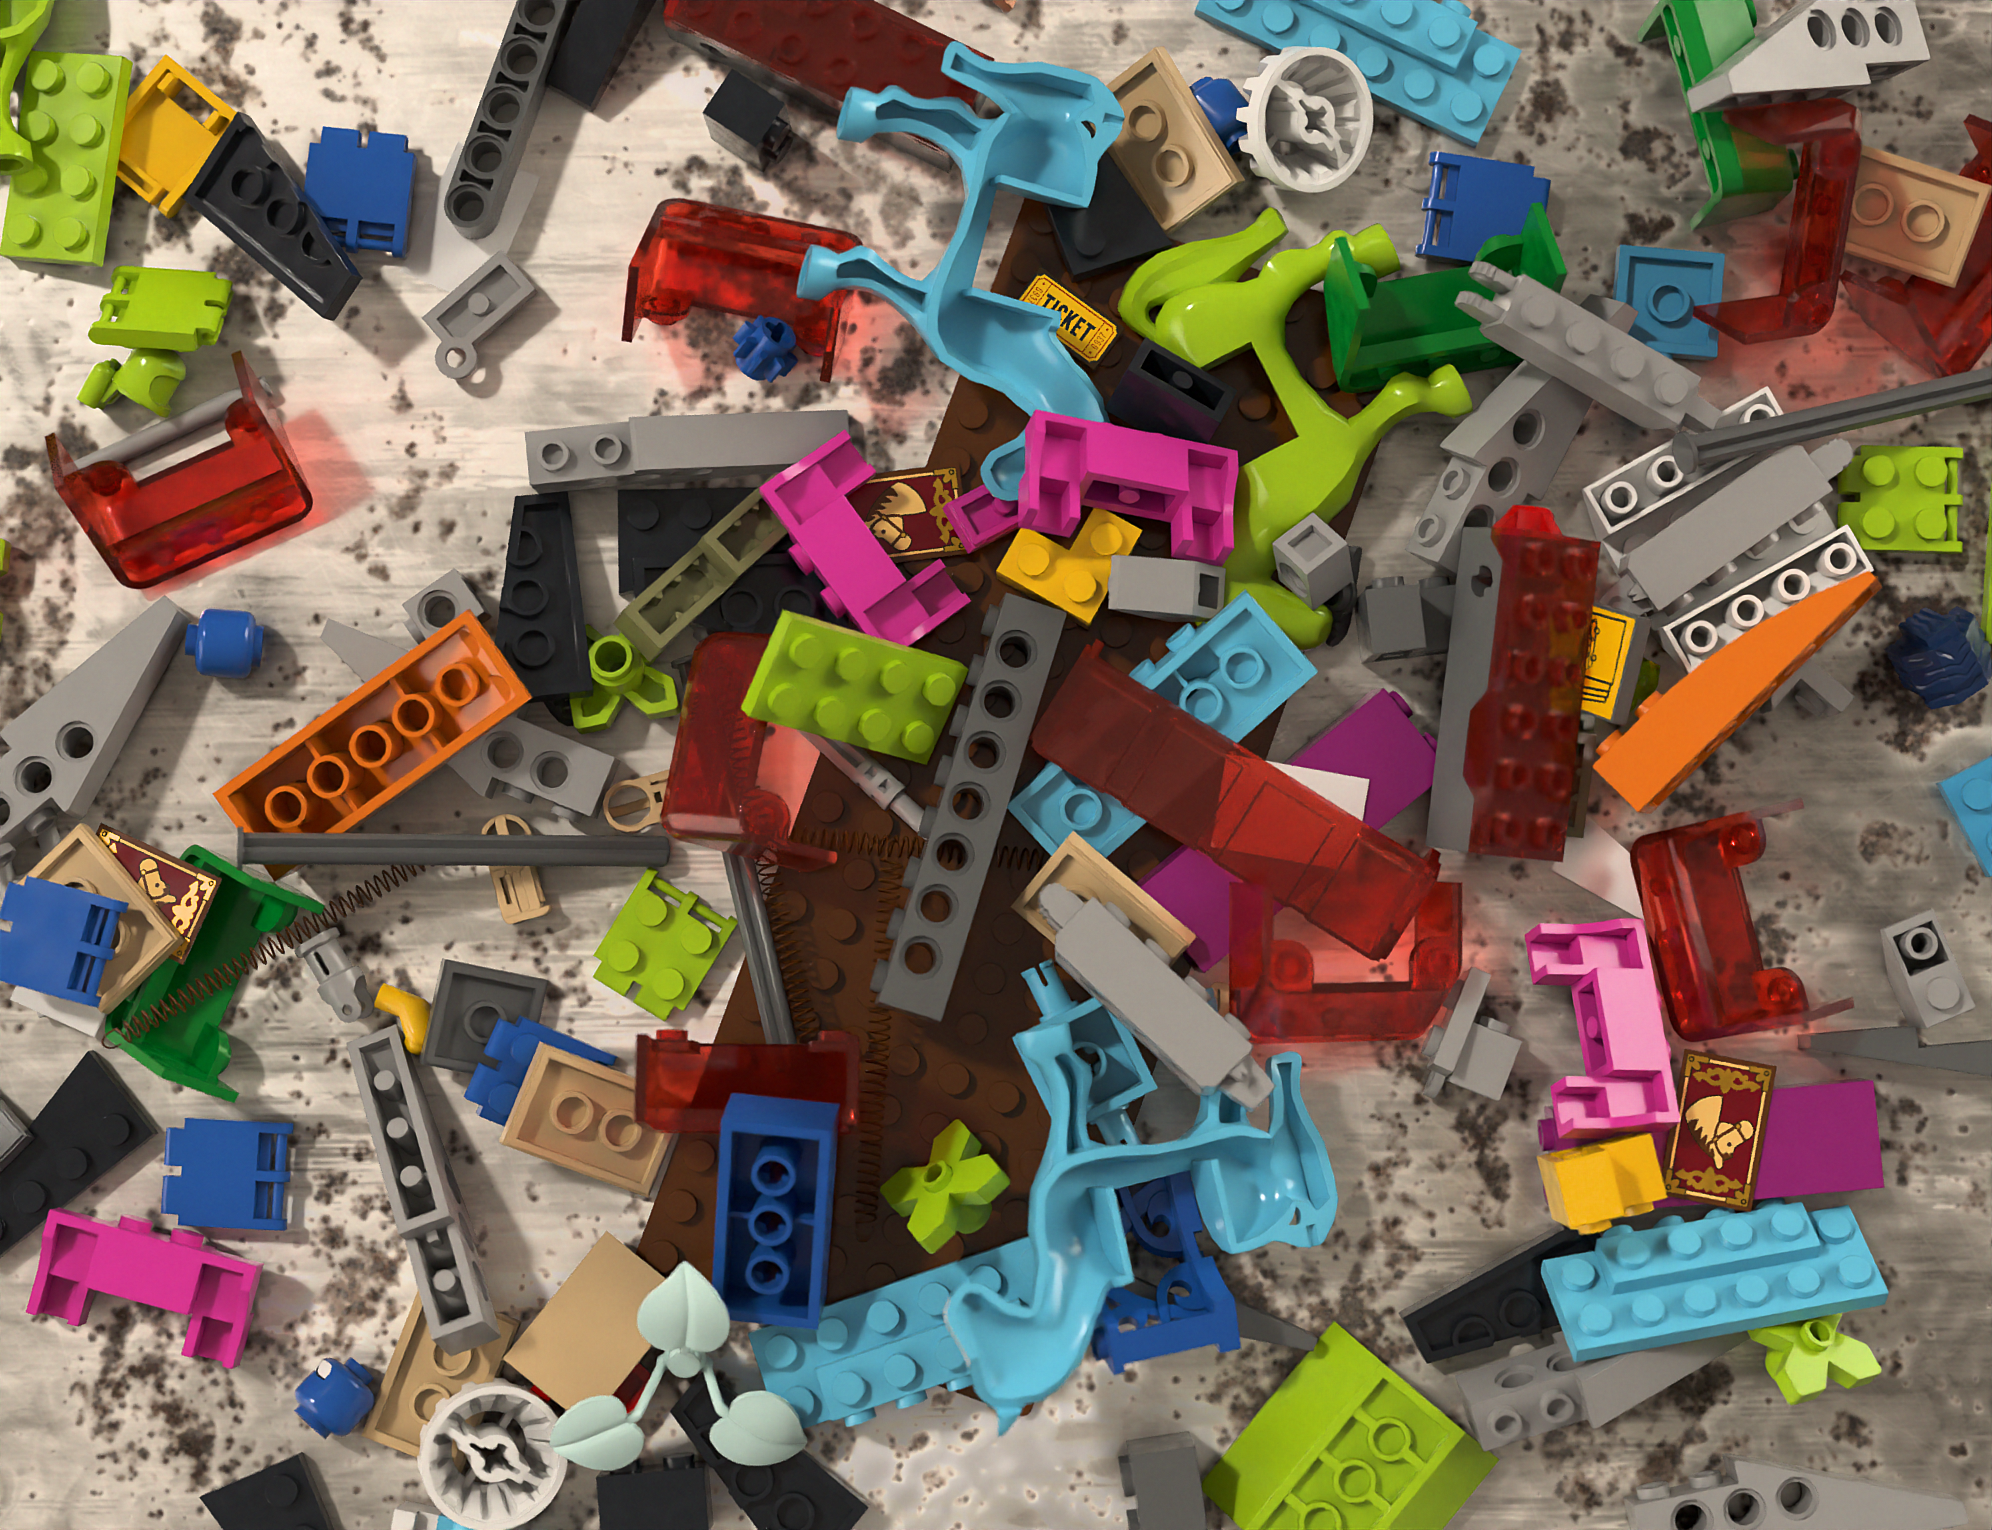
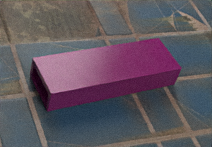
M1385 688L1373 689L1282 763L1369 779L1358 846L1433 785L1437 741L1427 732H1424L1422 735L1408 719L1413 715V712L1406 701L1397 692L1392 690L1388 693ZM1214 818L1135 884L1197 936L1182 953V956L1194 971L1205 973L1332 868L1211 847L1215 823Z
M1856 1078L1773 1086L1753 1200L1884 1188L1873 1080ZM1544 1106L1545 1119H1538L1537 1122L1541 1151H1548V1153L1634 1133L1616 1132L1608 1138H1559L1553 1106ZM1670 1129L1666 1132H1647L1652 1135L1661 1175ZM1543 1184V1192H1544L1545 1202H1546L1547 1205H1549V1204H1548V1200H1547V1196H1546V1192H1545V1188H1544V1184ZM1669 1196L1665 1199L1652 1201L1654 1208L1706 1204Z

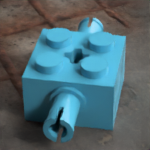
M1052 958L1039 964L1048 983L1047 986H1043L1035 967L1021 973L1043 1015L1039 1018L1040 1024L1025 1031L1068 1022L1072 1050L1075 1051L1082 1047L1087 1054L1094 1052L1098 1054L1099 1060L1092 1064L1095 1073L1092 1074L1093 1080L1087 1099L1086 1123L1090 1122L1091 1125L1097 1124L1107 1145H1122V1139H1125L1127 1145H1141L1142 1142L1125 1109L1129 1107V1102L1158 1087L1130 1031L1094 997L1080 1004L1077 1000L1072 1002L1053 964ZM1015 1035L1012 1039L1052 1118V1095L1049 1086L1038 1066L1021 1053Z

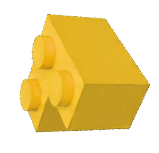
M1095 507L1070 550L1034 530L1020 528L996 570V578L1043 605L1067 612L1066 618L1088 630L1109 594L1108 579L1111 574L1112 555L1130 556L1141 537L1142 530L1105 509Z
M1634 1132L1537 1156L1552 1219L1569 1227L1570 1230L1578 1229L1579 1234H1589L1612 1227L1611 1218L1619 1216L1629 1217L1653 1211L1652 1201L1667 1198L1652 1135L1647 1132Z

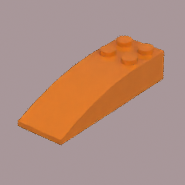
M1866 571L1815 593L1759 623L1712 654L1665 694H1660L1658 691L1652 693L1635 710L1634 714L1639 720L1627 732L1624 731L1622 733L1617 729L1599 745L1595 752L1601 758L1592 767L1637 812L1652 814L1882 588V585L1870 571Z
M467 609L215 791L213 795L236 828L243 827V833H351L456 757L533 697L471 609ZM262 864L274 882L295 873L305 866Z

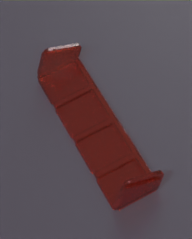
M1096 638L1092 646L1086 644L1048 703L1029 737L1033 741L1031 746L1035 751L1099 792L1107 793L1119 800L1123 807L1184 845L1209 856L1215 864L1284 907H1291L1299 912L1308 922L1369 960H1376L1377 962L1381 958L1386 960L1435 884L1441 868V863H1439L1441 852L1430 848L1422 859L1098 657L1105 645Z

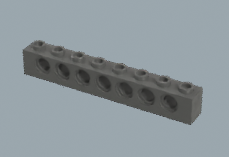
M1007 592L1000 601L999 606L990 604L980 632V634L989 637L984 655H973L965 679V684L973 687L968 706L958 704L949 731L950 735L958 737L952 757L942 755L933 785L942 787L936 808L929 805L926 806L917 836L926 838L920 858L910 857L901 887L910 889L904 910L897 907L894 908L885 938L893 940V946L888 961L878 959L871 979L869 990L878 992L874 1003L876 1006L932 1024H937L942 1020L1066 619L1067 612ZM1012 643L1021 647L1026 656L1025 665L1018 668L1006 665L1000 657V646ZM990 693H998L1006 697L1010 703L1009 716L1005 718L991 716L984 706L985 696ZM975 743L988 745L995 755L994 766L988 769H981L973 765L968 756L969 746ZM960 793L972 795L979 804L978 817L972 820L960 818L953 810V797ZM953 844L961 850L964 857L961 869L949 871L940 866L936 857V852L940 845ZM934 894L945 900L948 914L944 921L935 923L923 916L920 903L924 896ZM919 945L929 951L932 957V966L928 973L915 974L907 968L904 962V954L908 947Z

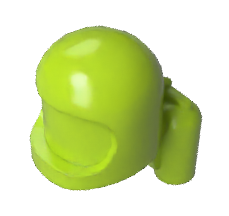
M156 348L132 349L122 366L114 358L95 364L76 398L93 409L99 408L104 410L107 404H113L124 394L157 415L167 418L172 411L168 402L180 382L184 381L186 367L183 359L174 350Z

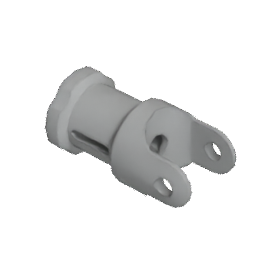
M333 927L304 942L294 952L298 958H305L320 984L317 992L322 1000L332 1006L341 1021L351 1023L358 1018L364 1019L369 1017L374 1010V1001L366 988L365 975L359 966H352L337 940L340 933L337 927ZM360 1001H364L366 1003L365 1010H362ZM345 1006H347L349 1011L351 1012L350 1015L345 1013Z

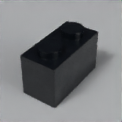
M731 69L702 112L711 139L762 173L771 161L778 164L784 158L793 142V137L789 135L792 128L786 104L734 69Z
M1145 337L1104 410L1144 432L1160 433L1169 437L1208 444L1238 390Z
M684 1452L662 1456L663 1464L642 1465L641 1458L637 1457L633 1462L622 1468L607 1471L601 1470L596 1476L600 1530H711L714 1523L709 1465L705 1460L695 1461L694 1453Z

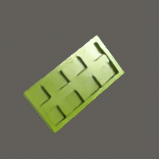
M30 51L18 135L31 144L33 169L24 174L11 175L0 256L18 261L103 267L133 62L129 59L116 55Z
M783 610L741 709L749 717L927 765L969 669L956 660Z

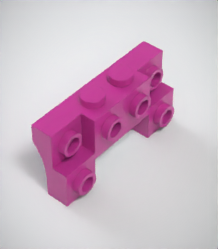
M1035 409L1025 428V472L1018 484V527L1070 537L1080 520V505L1171 522L1172 557L1222 567L1234 549L1233 506L1239 472L1238 451L1169 437L1160 433H1149L1115 426L1111 423L1095 422Z
M844 429L815 451L759 487V494L789 533L794 545L788 551L805 575L814 571L826 587L820 592V595L837 618L846 614L851 623H855L861 633L909 647L969 605L971 600L966 593L962 594L944 570L946 566L940 558L906 582L904 576L846 499L847 496L874 478L876 471L871 464L867 465L851 443V436Z
M1618 918L1583 924L1539 923L1524 935L1533 985L1571 986L1586 1076H1565L1550 1086L1559 1138H1608L1616 1132H1666L1679 1124L1681 1121L1670 1067L1671 1048L1669 1042L1665 1039L1660 1013L1662 1006L1661 995L1655 986L1643 919Z
M59 1207L49 1210L42 1234L38 1269L25 1313L53 1315L67 1319V1324L78 1327L87 1322L94 1294L97 1290L185 1315L192 1313L181 1355L190 1358L199 1355L223 1362L222 1367L230 1369L240 1365L254 1313H251V1308L264 1263L217 1251V1247L203 1244L204 1235L194 1231L173 1228L171 1235L151 1230L153 1221L134 1215L121 1214L120 1221H107Z

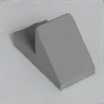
M1809 659L1759 709L1761 714L1773 711L1789 691L1794 688L1798 691L1795 695L1796 700L1805 709L1814 715L1820 716L1824 713L1829 717L1842 713L1855 696Z

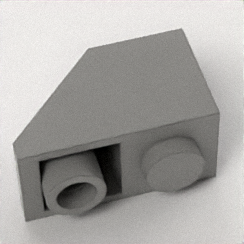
M1112 555L1111 574L1108 579V609L1167 622H1209L1224 606L1226 568L1197 561Z
M1933 908L1881 929L1888 980L1908 1026L1929 1028L1976 1008Z

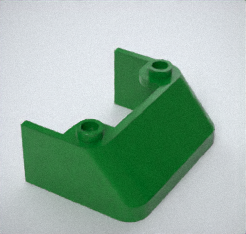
M1659 0L1637 32L1639 42L1663 36L1668 38L1712 197L1690 220L1692 231L1773 210L1792 191L1793 180L1799 179L1800 176L1796 153L1792 148L1787 149L1775 107L1692 113L1686 92L1755 38L1753 28L1757 25V14L1753 0Z
M1542 202L1531 203L1520 235L1500 234L1489 238L1484 242L1474 259V262L1490 263L1492 266H1496L1497 269H1501L1513 277L1525 274L1559 295L1568 274ZM1346 236L1335 238L1323 289L1333 370L1339 388L1343 392L1362 393L1384 389L1391 377L1404 371L1427 378L1436 369L1449 363L1454 366L1460 375L1514 365L1523 362L1524 359L1484 337L1479 330L1482 322L1455 306L1456 299L1461 291L1476 293L1492 302L1496 294L1469 276L1472 266L1378 282L1372 266L1354 261Z
M196 844L191 845L183 852L179 859L222 878V881L185 963L182 965L167 958L110 1014H107L105 1034L114 1028H118L129 1040L123 1020L138 1034L132 1015H135L147 1029L141 1014V1010H144L156 1024L150 1005H153L165 1018L159 1000H163L174 1013L168 995L171 994L183 1008L177 989H180L192 1002L186 984H190L201 997L195 979L198 978L210 992L204 977L205 973L219 986L213 969L216 968L228 981L222 963H226L237 976L231 958H235L245 970L240 953L243 952L250 959L249 947L255 948L262 932L276 935V931L281 932L285 929V926H291L297 916L299 907L321 915L325 905L279 880L274 882L272 877L244 864L243 870H237V861ZM236 964L241 979L243 971ZM227 970L231 980V986H229L218 975L222 991H219L209 980L213 996H210L201 987L204 995V1001H201L192 992L195 1007L191 1006L182 996L186 1005V1012H183L173 1001L177 1017L172 1016L165 1008L168 1022H164L156 1013L159 1028L155 1027L147 1019L150 1033L145 1032L138 1024L141 1038H137L128 1028L132 1038L131 1044L126 1042L117 1030L109 1033L106 1037L115 1045L121 1043L120 1049L158 1077L235 1103L239 1093L218 1079L219 1074L227 1068L232 1054L228 1035L218 1026L240 980H236Z

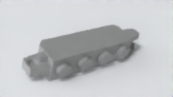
M1473 262L1469 276L1496 294L1492 302L1476 293L1461 291L1456 299L1455 306L1482 322L1479 330L1484 337L1641 427L1652 430L1669 428L1678 432L1684 426L1698 434L1714 430L1722 411L1697 396L1700 389L1698 387L1701 379L1700 376L1525 274L1513 277L1503 270L1497 269L1496 266H1492L1490 263Z
M1834 438L1810 454L1806 452L1803 446L1793 444L1783 446L1621 558L1618 575L1621 579L1597 602L1639 616L1646 613L1649 617L1663 609L1668 617L1695 599L1689 590L1706 579L1711 587L1738 569L1733 559L1746 550L1750 549L1752 554L1757 556L1782 539L1776 531L1782 525L1793 519L1796 525L1800 526L1825 509L1820 499L1833 491L1828 480L1853 462L1852 458L1855 456L1853 455L1854 450L1851 448L1852 444H1848V440L1843 441L1842 438L1838 440Z
M1048 883L1047 887L1042 888L1043 891L1039 892L1040 897H1038L1040 903L1038 909H1040L1039 914L1043 915V919H1047V923L1057 932L1055 935V961L1196 1095H1213L1219 1090L1251 1113L1268 1098L1275 1085L1251 1056L1254 1046L1247 1041L1251 1037V1033L1233 1015L1229 1013L1224 1017L1219 1015L1208 1004L1211 996L1195 979L1187 976L1182 980L1167 966L1171 962L1170 957L1157 943L1149 938L1144 943L1128 929L1132 925L1130 919L1110 901L1103 906L1093 896L1084 904L1073 892L1067 891L1066 886H1061V883Z

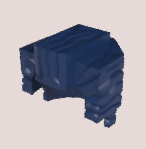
M1958 606L1950 610L1949 614L1944 615L1927 607L1922 608L1920 613H1914L1913 617L1906 618V622H1901L1898 625L1903 636L1895 644H1890L1884 649L1888 653V658L1892 661V666L1896 668L1895 672L1899 675V680L1903 687L1924 699L1925 705L1931 710L1960 704L1987 686L1992 677L1991 647L1989 642L1985 640V635L1982 629L1979 628L1975 615Z

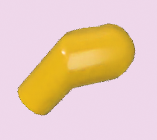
M383 983L375 999L374 1007L400 1018L405 1035L403 1042L405 1048L412 1054L421 1055L431 1005L424 998Z

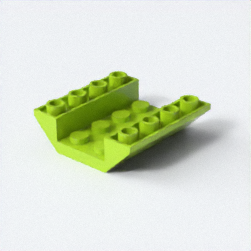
M1333 1320L1318 1338L1314 1350L1308 1351L1202 1479L1201 1488L1242 1530H1443L1497 1464L1499 1459L1489 1450L1483 1452L1475 1438L1458 1424L1454 1423Z

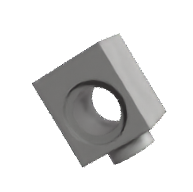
M1311 513L1272 543L1279 580L1313 611L1354 580L1348 543L1314 513Z
M455 568L402 604L410 616L403 623L418 645L442 628L435 627L431 621L432 609L441 601L448 600L453 602L455 606L454 619L467 609H471L481 625L492 618L464 575Z
M1482 1015L1479 1024L1472 1023L1454 1071L1445 1078V1081L1486 1098L1500 1101L1522 1041L1509 1036L1511 1026Z

